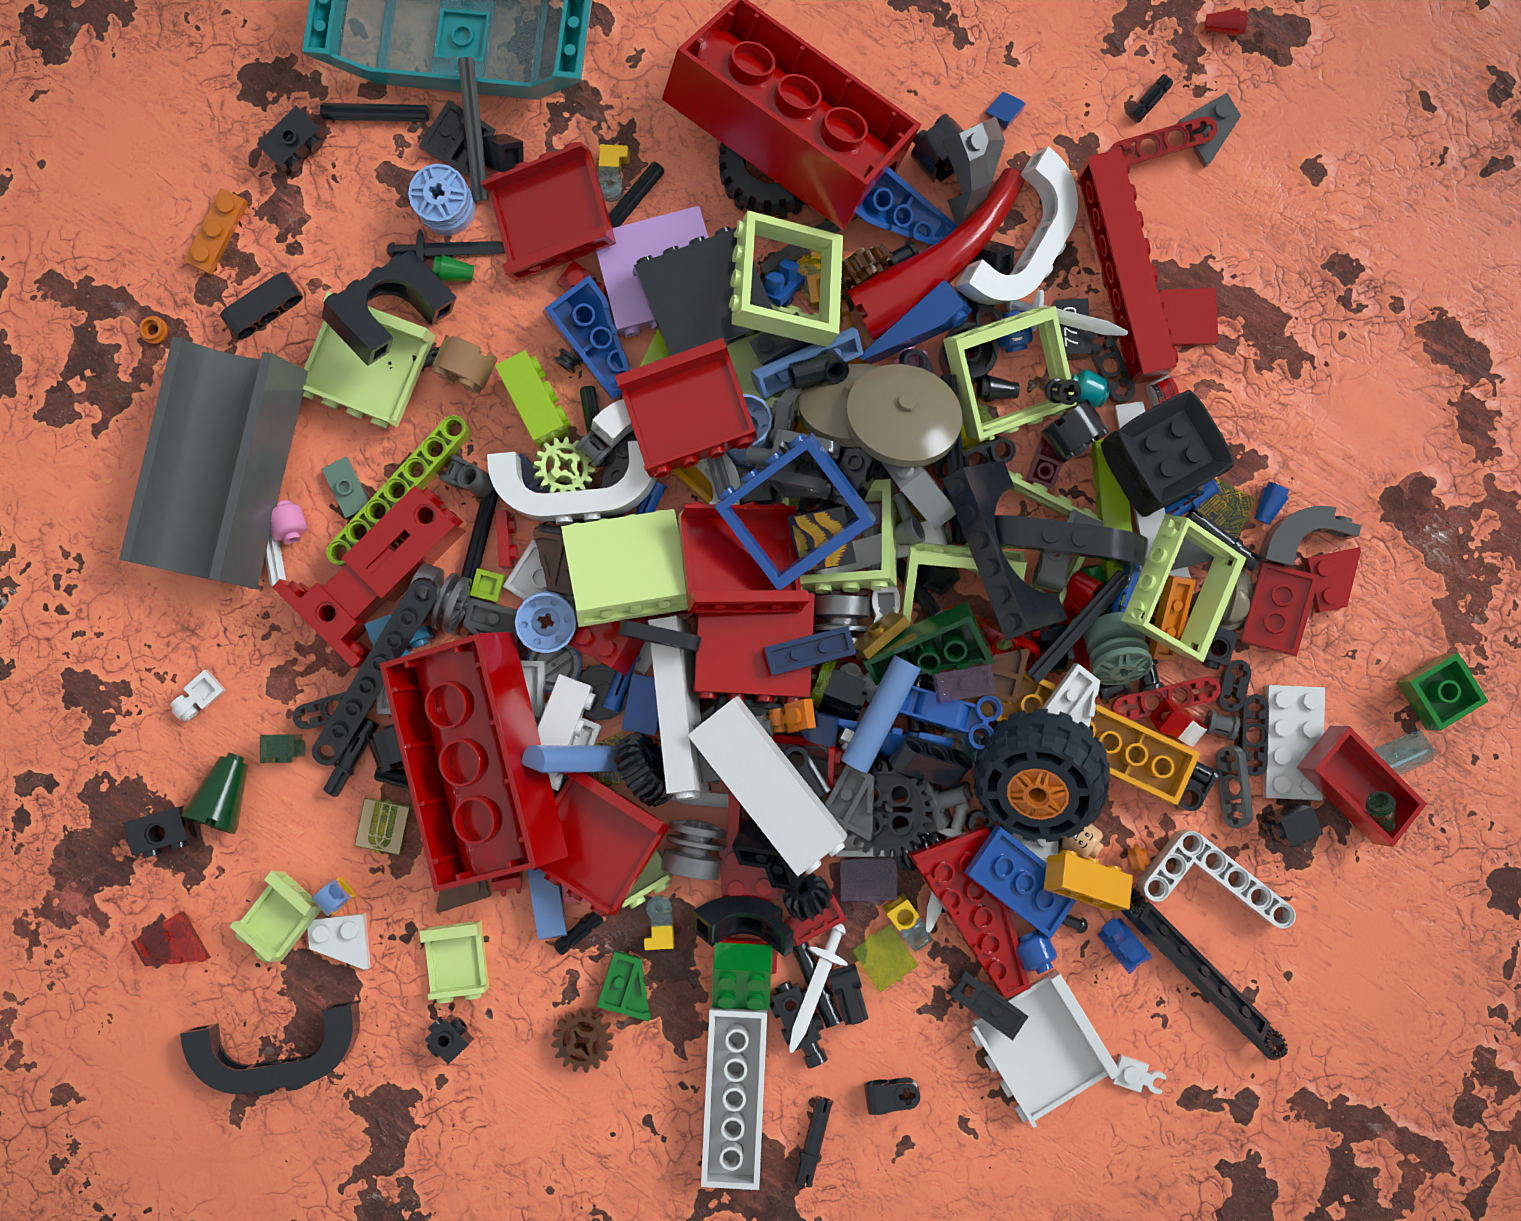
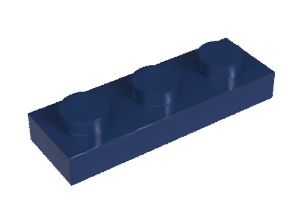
M849 626L763 648L771 676L856 654Z

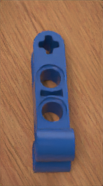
M912 686L898 715L964 734L965 745L973 751L983 750L985 745L976 744L973 740V733L975 730H980L985 734V738L987 735L990 737L994 734L993 729L988 726V723L1000 717L1002 705L998 698L994 696H984L972 704ZM983 702H987L992 706L993 714L991 717H986L981 713L980 706Z

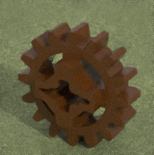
M881 244L878 247L874 246L872 248L869 246L866 249L862 247L842 261L841 288L844 290L853 285L857 286L884 271L882 267L887 265L886 262L890 261L892 257L886 245Z
M578 1008L576 1016L570 1011L567 1012V1022L563 1019L558 1021L557 1025L561 1029H555L552 1033L558 1040L553 1041L551 1045L553 1048H559L555 1055L556 1059L564 1057L563 1067L571 1063L573 1064V1072H576L579 1066H583L584 1072L588 1073L591 1064L595 1069H598L600 1067L599 1059L605 1062L608 1060L609 1056L605 1051H612L614 1045L608 1041L614 1038V1033H607L611 1023L606 1022L603 1024L601 1022L603 1018L602 1013L594 1017L592 1008H590L587 1014H583L582 1008ZM582 1022H588V1023H590V1024H592V1025H594V1026H593V1027H589V1026L583 1025ZM569 1028L571 1039L565 1044V1033ZM580 1036L582 1038L588 1037L589 1040L587 1044L584 1042L578 1043V1038ZM599 1037H601L602 1045L600 1050L597 1052L595 1041L598 1040ZM572 1054L582 1055L584 1058H578Z

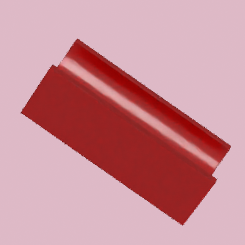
M748 0L730 1L677 49L662 96V100L843 230L850 224L861 203L882 174L888 168L896 173L922 125Z
M478 633L380 663L434 892L536 868L568 857L549 774L541 773L521 763L525 750L532 745H541L514 633Z

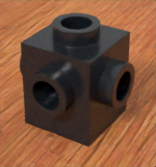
M452 1014L445 1020L440 1016L427 1028L431 1033L424 1039L428 1043V1050L435 1057H441L447 1065L474 1040L467 1031L468 1026L459 1017L455 1018Z

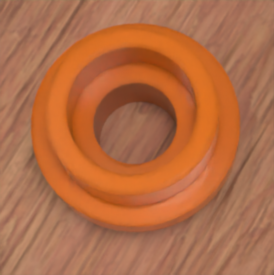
M150 316L141 321L139 333L144 341L150 344H159L166 339L168 326L163 319L157 316ZM158 327V332L152 335V328Z
M1134 844L1133 848L1127 849L1133 871L1141 870V872H1145V865L1150 864L1145 848L1140 849L1138 844Z

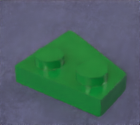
M613 950L596 1003L597 1007L649 1022L650 1012L641 957Z

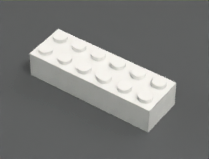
M712 1004L710 1005L701 1187L759 1190L767 1010L712 1008Z

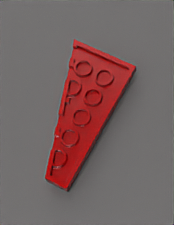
M981 826L909 853L908 856L999 994L1004 998H1008L1030 989L1027 973L1023 969L1017 952L1019 942L1010 908L964 873L990 835L989 828Z

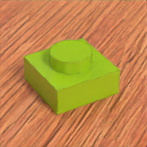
M477 568L470 596L499 603L506 576Z

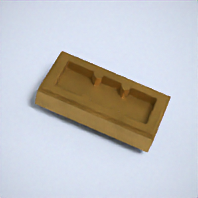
M889 612L880 621L871 624L867 628V632L853 643L856 651L855 655L865 659H870L909 626L910 622L906 616Z

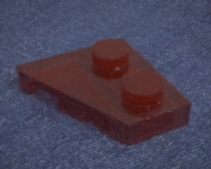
M184 911L177 913L131 941L144 966L181 964L193 961L204 962L211 958Z

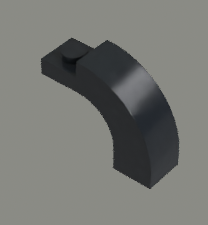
M726 896L711 900L693 910V932L711 947L715 945V942L718 943L729 936L750 934L772 945L784 957L793 952L794 930L782 921L783 909L769 901L751 896Z

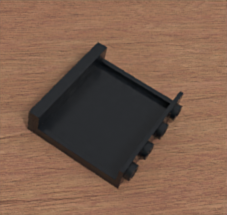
M729 226L721 228L712 237L705 239L704 236L692 239L689 241V245L682 248L672 246L664 250L663 255L654 258L652 255H648L636 261L637 264L634 265L632 273L639 280L668 351L667 357L720 338H724L725 344L729 345L763 332L731 324L732 311L729 308V303L734 294V287H731L730 282L736 262L732 261V255L737 245V238L734 237L737 227L733 229ZM753 262L750 304L773 310Z

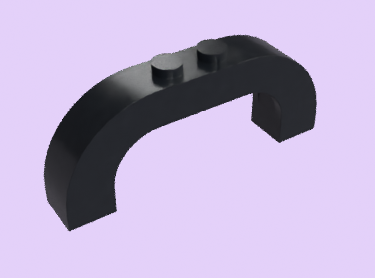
M995 515L996 533L1001 549H1027L1096 558L1113 562L1116 568L1142 571L1146 562L1149 540L1137 533L1110 527L1050 519Z
M358 1000L332 1004L322 1010L325 1037L320 1049L313 1054L255 1064H242L230 1058L225 1052L221 1043L219 1023L192 1027L180 1033L183 1053L189 1067L203 1083L224 1093L246 1094L257 1092L258 1096L274 1093L277 1088L285 1087L286 1091L298 1090L303 1088V1084L326 1076L349 1055L356 1043L360 1028Z

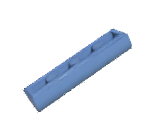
M852 326L839 332V335L829 347L812 344L751 371V377L757 392L764 399L787 389L791 384L788 376L789 363L817 357L822 350H835L845 362L863 355L858 330Z
M896 655L893 656L841 758L843 762L861 772L868 773L921 668Z
M532 745L525 750L521 762L524 766L541 773L618 771V765L614 761L615 746Z

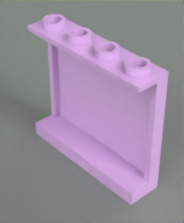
M700 206L612 228L616 244L596 251L619 336L634 337L641 334V330L652 328V330L658 329L637 276H633L634 265L642 257L652 255L654 258L663 255V251L669 247L678 246L682 248L689 245V241L700 236H704L705 239L708 238Z

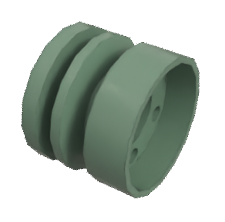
M1115 612L1098 617L1083 634L1086 652L1089 654V663L1092 667V675L1099 679L1101 684L1121 685L1130 683L1146 675L1152 668L1153 661L1149 653V647L1145 642V634L1121 621L1124 612Z

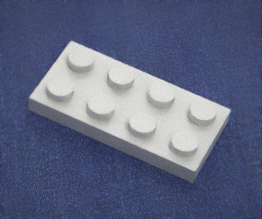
M1265 685V698L1269 703L1268 765L1263 773V797L1323 800V794L1296 767L1324 734L1325 687Z

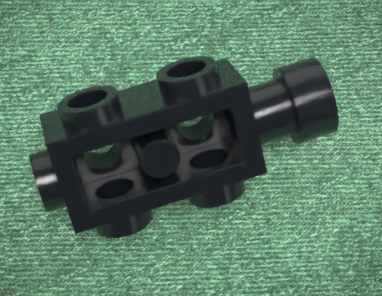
M786 981L775 987L776 993L772 994L773 1001L770 1002V1007L776 1019L781 1017L785 1028L781 1029L787 1045H790L792 1028L807 988L806 986L800 988L798 983L792 985L791 981ZM788 1000H793L796 1003V1007L793 1010L786 1008L785 1003ZM818 1013L813 1014L807 1029L808 1034L802 1038L795 1049L796 1051L802 1048L805 1054L803 1059L808 1069L819 1066L828 1060L824 1048H820L818 1040L822 1039L820 1031L824 1029Z

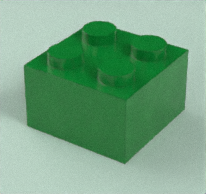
M1458 652L1444 653L1396 682L1424 728L1430 731H1441L1489 702Z
M715 942L712 1008L769 1010L772 945Z

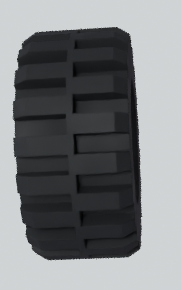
M720 143V156L718 157L721 183L725 187L726 195L729 199H734V205L739 210L746 208L747 211L767 216L778 215L779 219H786L789 212L792 211L796 215L802 211L804 204L808 206V204L779 183L767 184L753 178L746 169V160L723 143Z

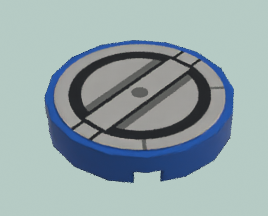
M568 644L558 651L549 653L530 649L526 661H546L545 691L549 693L553 691L559 674L577 681L582 671V657L579 651Z

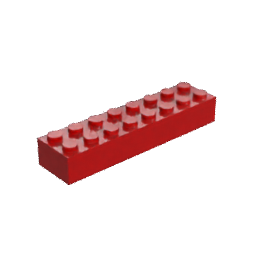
M1122 149L1088 156L1077 176L1115 325L1128 331L1127 335H1118L1125 365L1134 385L1160 379L1177 367L1178 352L1176 347L1171 345L1169 337L1171 336V325L1169 320L1165 319L1163 313L1164 297L1157 290V270L1150 262V243L1148 238H1144L1142 231L1144 226L1143 215L1141 211H1137L1135 203L1137 199L1136 188L1134 184H1130L1128 176L1130 164L1128 158L1123 156Z

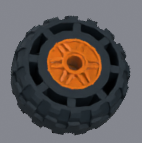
M1036 708L1033 713H1026L1025 710L1009 715L1008 720L1003 719L991 727L994 734L990 737L987 735L981 742V745L985 746L983 750L977 752L973 778L976 798L979 799L980 804L983 805L982 809L992 822L998 821L1000 826L1009 834H1019L1023 836L1024 840L1035 842V839H1045L1046 842H1056L1062 836L1071 838L1084 830V827H1088L1098 818L1103 805L1106 803L1109 790L1110 763L1107 761V752L1102 742L1099 741L1098 737H1093L1094 732L1082 721L1076 723L1072 720L1073 717L1061 711L1059 714L1049 713L1048 709Z

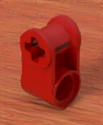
M1080 570L1071 576L1067 584V593L1063 606L1067 616V620L1064 621L1066 625H1069L1105 583Z

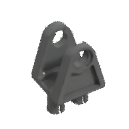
M778 429L772 449L748 447L746 463L748 465H756V470L764 469L767 466L764 462L777 451L781 454L791 449L788 443L801 433ZM816 437L832 460H837L841 446L834 441ZM808 449L766 479L786 498H828L831 486L826 485V480L795 473L797 466L800 465L802 460H815Z
M922 779L919 780L917 787L920 785L927 786L923 796L931 795L932 800L929 803L934 808V812L930 813V816H926L933 821V824H924L923 827L931 833L943 830L953 820L949 808L967 804L968 799L973 798L968 781L958 784L954 788H944L936 783ZM898 789L895 791L893 799L908 797V791L906 789ZM909 822L895 827V831L899 833L905 832L909 827Z

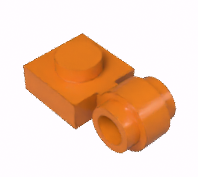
M802 699L784 704V708L768 710L769 716H767V719L772 721L773 734L797 733L816 728L812 699Z

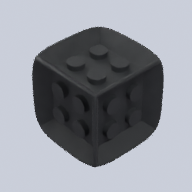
M1191 390L1177 394L1126 423L1119 430L1110 433L1101 442L1104 458L1129 502L1142 517H1147L1170 505L1208 481L1229 471L1234 466L1232 453L1223 435L1204 404Z

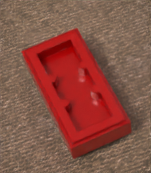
M831 894L833 897L830 900L831 907L824 909L823 915L818 914L813 921L807 918L804 922H801L792 916L783 920L784 923H787L794 930L796 946L847 920L834 894Z

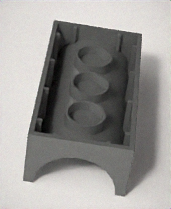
M173 337L119 560L257 590L271 532L272 511L278 503L303 397V386L306 384L308 371L272 353L262 352L261 359L218 351L183 338Z

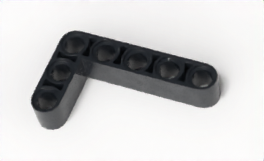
M912 348L906 349L899 356V364L907 365L908 358L916 354L920 360L918 367L933 373L929 359L923 351ZM995 436L993 440H984L962 447L964 467L970 466L968 459L974 452H978L980 456L979 462L976 465L998 461L1008 463L1015 456L1016 446L1010 439ZM1004 442L1006 447L1004 454L996 456L995 447L997 444ZM946 455L931 463L935 475L940 479L948 476L942 473V467L947 462Z

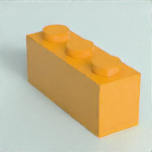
M1061 850L1060 854L1047 856L1043 890L1110 912L1129 910L1133 876L1121 872L1120 867L1103 866L1099 864L1100 861L1097 859L1077 857V853L1074 851Z

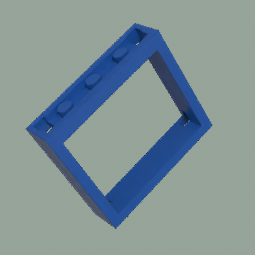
M802 433L788 443L791 449L784 454H781L779 451L774 453L764 461L767 466L760 472L755 468L741 478L744 482L737 489L730 486L718 495L721 501L715 506L777 590L786 587L870 527L876 519L813 433L807 437ZM808 449L857 517L779 572L730 506Z

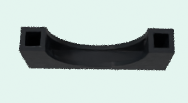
M998 461L963 467L942 479L1006 641L1049 628L1067 620L1058 594L1038 591L1024 582L1013 570L1001 549L995 527L996 506L1000 496L1005 491L1014 487L1005 462Z

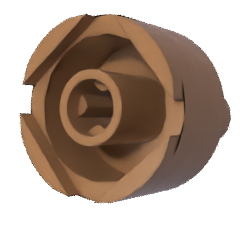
M445 335L432 364V371L440 375L439 378L455 384L457 380L458 383L464 385L466 390L479 395L481 390L485 389L498 358L488 352L487 356L482 355L481 347L456 336H451L450 338L448 335Z

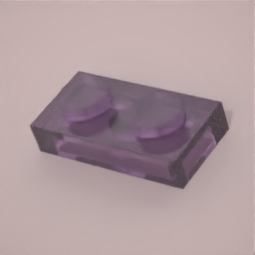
M991 664L932 675L938 704L996 693Z

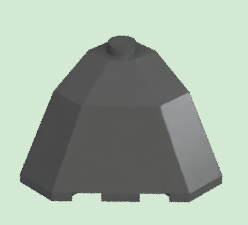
M996 116L942 140L963 192L947 200L957 226L965 222L989 194L1005 145V139Z

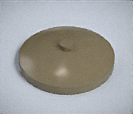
M848 364L849 374L843 382L833 384L825 381L806 386L802 389L799 397V413L804 427L810 433H813L815 437L834 441L842 447H859L847 428L845 407L849 392L854 383L866 372L880 367L871 364Z
M890 364L866 372L854 383L846 402L845 420L854 441L873 458L893 466L919 467L936 462L952 449L961 430L962 411L955 393L935 374L916 366Z

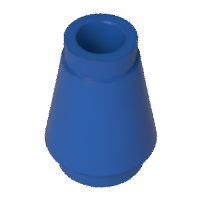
M1268 481L1266 487H1262L1254 519L1270 525L1289 499L1287 495L1290 490Z

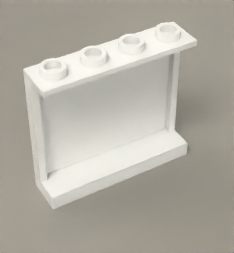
M1056 969L1030 984V989L1006 999L1029 1016L1013 1041L980 1017L969 1022L973 1028V1031L969 1033L978 1048L984 1046L988 1053V1056L984 1057L985 1061L993 1073L999 1071L1004 1079L999 1084L1008 1098L1012 1095L1015 1097L1019 1105L1014 1108L1023 1123L1029 1120L1033 1128L1037 1127L1034 1122L1035 1120L1104 1077L1109 1076L1111 1079H1114L1122 1074L1062 975Z

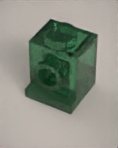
M302 734L260 735V763H273L274 758L275 763H293V757H304L306 754V742L302 740Z

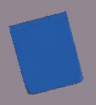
M1002 92L985 111V114L990 118L996 116L999 126L1006 130L1023 111L1026 103L1008 93Z

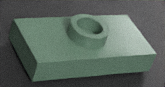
M344 457L321 470L345 518L350 519L365 506L369 498L349 458Z

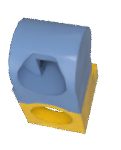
M340 876L325 885L311 899L328 916L330 914H337L357 894Z

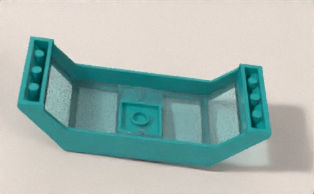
M309 0L302 52L304 55L376 84L461 92L458 59L461 57H472L475 63L478 94L539 100L582 81L592 0Z

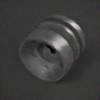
M423 563L418 568L412 582L419 577L430 578L436 582L439 593L421 624H425L432 615L431 626L433 629L437 630L442 626L444 633L452 634L466 613L470 600L472 580L467 577H461L459 580L458 574L451 573L444 582V569ZM416 587L415 592L419 596L418 598L425 600L430 598L431 592L427 587Z
M844 595L814 596V617L823 618V624L813 625L814 632H825L849 626L853 643L859 639L857 638V633L867 632L868 627L857 625V619L870 616L869 597Z
M669 820V829L680 832V835L667 834L666 840L678 846L677 849L664 850L660 869L684 877L718 880L722 860L711 856L710 853L711 851L724 850L725 845L713 841V838L726 839L727 830L718 828L712 823L699 820Z

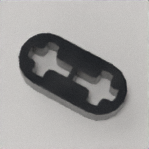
M1232 660L1229 666L1223 667L1219 682L1221 692L1216 699V704L1225 712L1238 711L1245 703L1251 678V668L1247 662ZM1239 665V670L1243 672V676L1237 677L1235 684H1233L1235 675L1231 673V668H1237ZM1232 688H1234L1232 697L1236 699V703L1230 704L1228 707V702L1224 700V696L1230 695Z

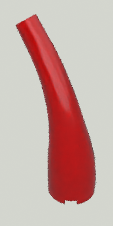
M1014 168L1004 169L991 192L978 209L938 243L909 259L885 269L847 291L873 340L881 337L943 280L950 284L981 252L1005 220L1025 182L1019 170Z

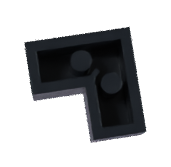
M744 820L732 844L738 864L765 868L770 885L773 888L798 891L806 871L797 876L756 822Z

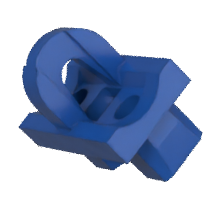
M784 259L779 264L777 272H770L765 277V283L763 284L769 300L776 306L784 308L792 303L793 294L805 284L806 277L798 273L799 264L788 259Z
M1115 918L1111 919L1102 926V931L1097 934L1128 974H1131L1141 963L1152 958L1148 950L1121 918L1117 920Z

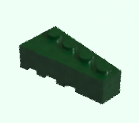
M968 601L905 628L870 659L863 658V663L876 686L880 684L894 655L921 668L918 675L928 673L929 676L940 674L942 670L953 668L958 670L970 668L969 665L984 663V665L994 664L991 647Z

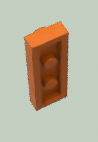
M220 188L184 262L209 275H213L249 202Z
M1168 575L1154 626L1180 641L1196 580L1189 577ZM1153 639L1150 640L1149 653L1152 659L1176 661L1177 653Z

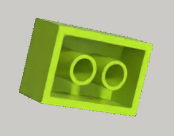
M526 350L495 365L533 441L541 450L544 443L552 445L554 438L560 441L571 435L567 427L572 424L561 405L556 407L555 403L559 399L549 381H543L546 374L535 355L530 357Z

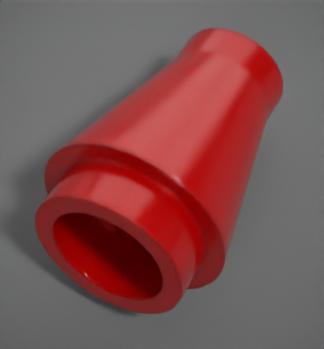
M1235 8L1206 14L1205 31H1213L1236 37L1238 34H1245L1247 10Z

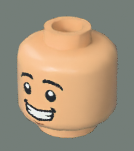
M1093 824L1084 827L1083 831L1071 838H1067V836L1061 837L1063 839L1062 847L1065 850L1076 852L1077 857L1088 858L1090 856L1095 859L1104 847L1100 843L1103 833Z

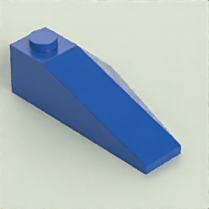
M890 168L878 179L855 213L865 223L929 245L938 243L957 227L950 218Z
M943 280L859 357L869 364H874L899 351L944 333L953 327L962 325L967 320V315L972 309L964 295L954 286Z

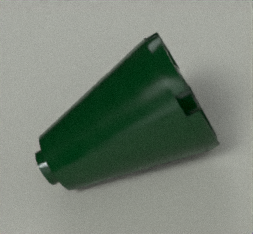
M228 753L226 757L220 756L184 806L180 816L223 832L235 834L239 825L248 765L243 763L244 758L233 753Z

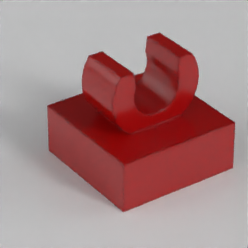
M523 871L492 878L491 884L494 892L499 891L504 897L506 896L507 889L516 888L517 894H520Z

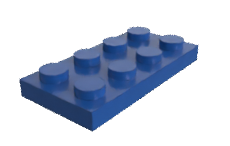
M997 825L964 871L968 877L1050 939L1077 901L1043 890L1047 863Z

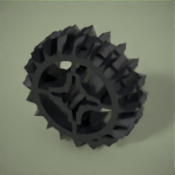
M638 732L620 740L615 745L614 761L618 765L617 770L621 773L622 780L626 782L627 788L631 789L633 795L637 796L640 802L645 803L649 807H657L669 801L673 795L666 794L663 756L658 744L654 743L652 738Z

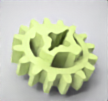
M565 437L562 443H559V440L554 438L552 446L548 443L543 444L542 449L544 452L538 451L535 456L540 461L533 463V468L539 469L535 473L534 479H542V483L539 486L541 489L546 486L549 487L548 493L576 491L575 489L580 491L586 489L584 484L589 485L592 479L588 475L593 474L595 468L588 466L592 461L581 450L577 451L575 449L579 442L578 440L572 445L569 444L568 437ZM561 451H567L572 454H564ZM547 459L549 460L548 463L551 465V471L548 474L546 471ZM579 462L582 468L581 477L577 471V464ZM566 464L569 467L568 470H559L560 465L564 466ZM556 482H565L567 485H561Z

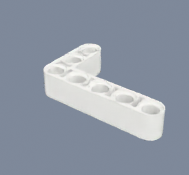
M1180 829L1174 833L1138 881V890L1142 896L1156 902L1163 901L1193 864L1265 922L1285 929L1290 927L1296 918L1295 911L1291 905L1200 833L1189 829ZM1191 835L1194 840L1193 846L1185 850L1183 840L1186 836ZM1213 853L1216 857V862L1212 867L1208 868L1205 863L1206 857ZM1174 857L1176 867L1173 871L1168 872L1165 867L1166 862L1169 858ZM1236 871L1238 880L1234 885H1230L1228 882L1229 874ZM1157 880L1159 889L1156 893L1150 894L1148 885L1151 881ZM1259 889L1261 893L1260 899L1253 903L1251 901V894L1254 890ZM1281 907L1283 915L1279 920L1275 921L1274 911Z

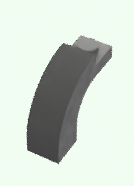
M1313 506L1296 511L1283 517L1268 531L1259 551V556L1262 557L1260 562L1264 561L1284 567L1293 566L1298 546L1309 532L1317 531L1351 539L1359 536L1361 525L1352 523L1353 519L1349 517L1335 516L1337 507Z

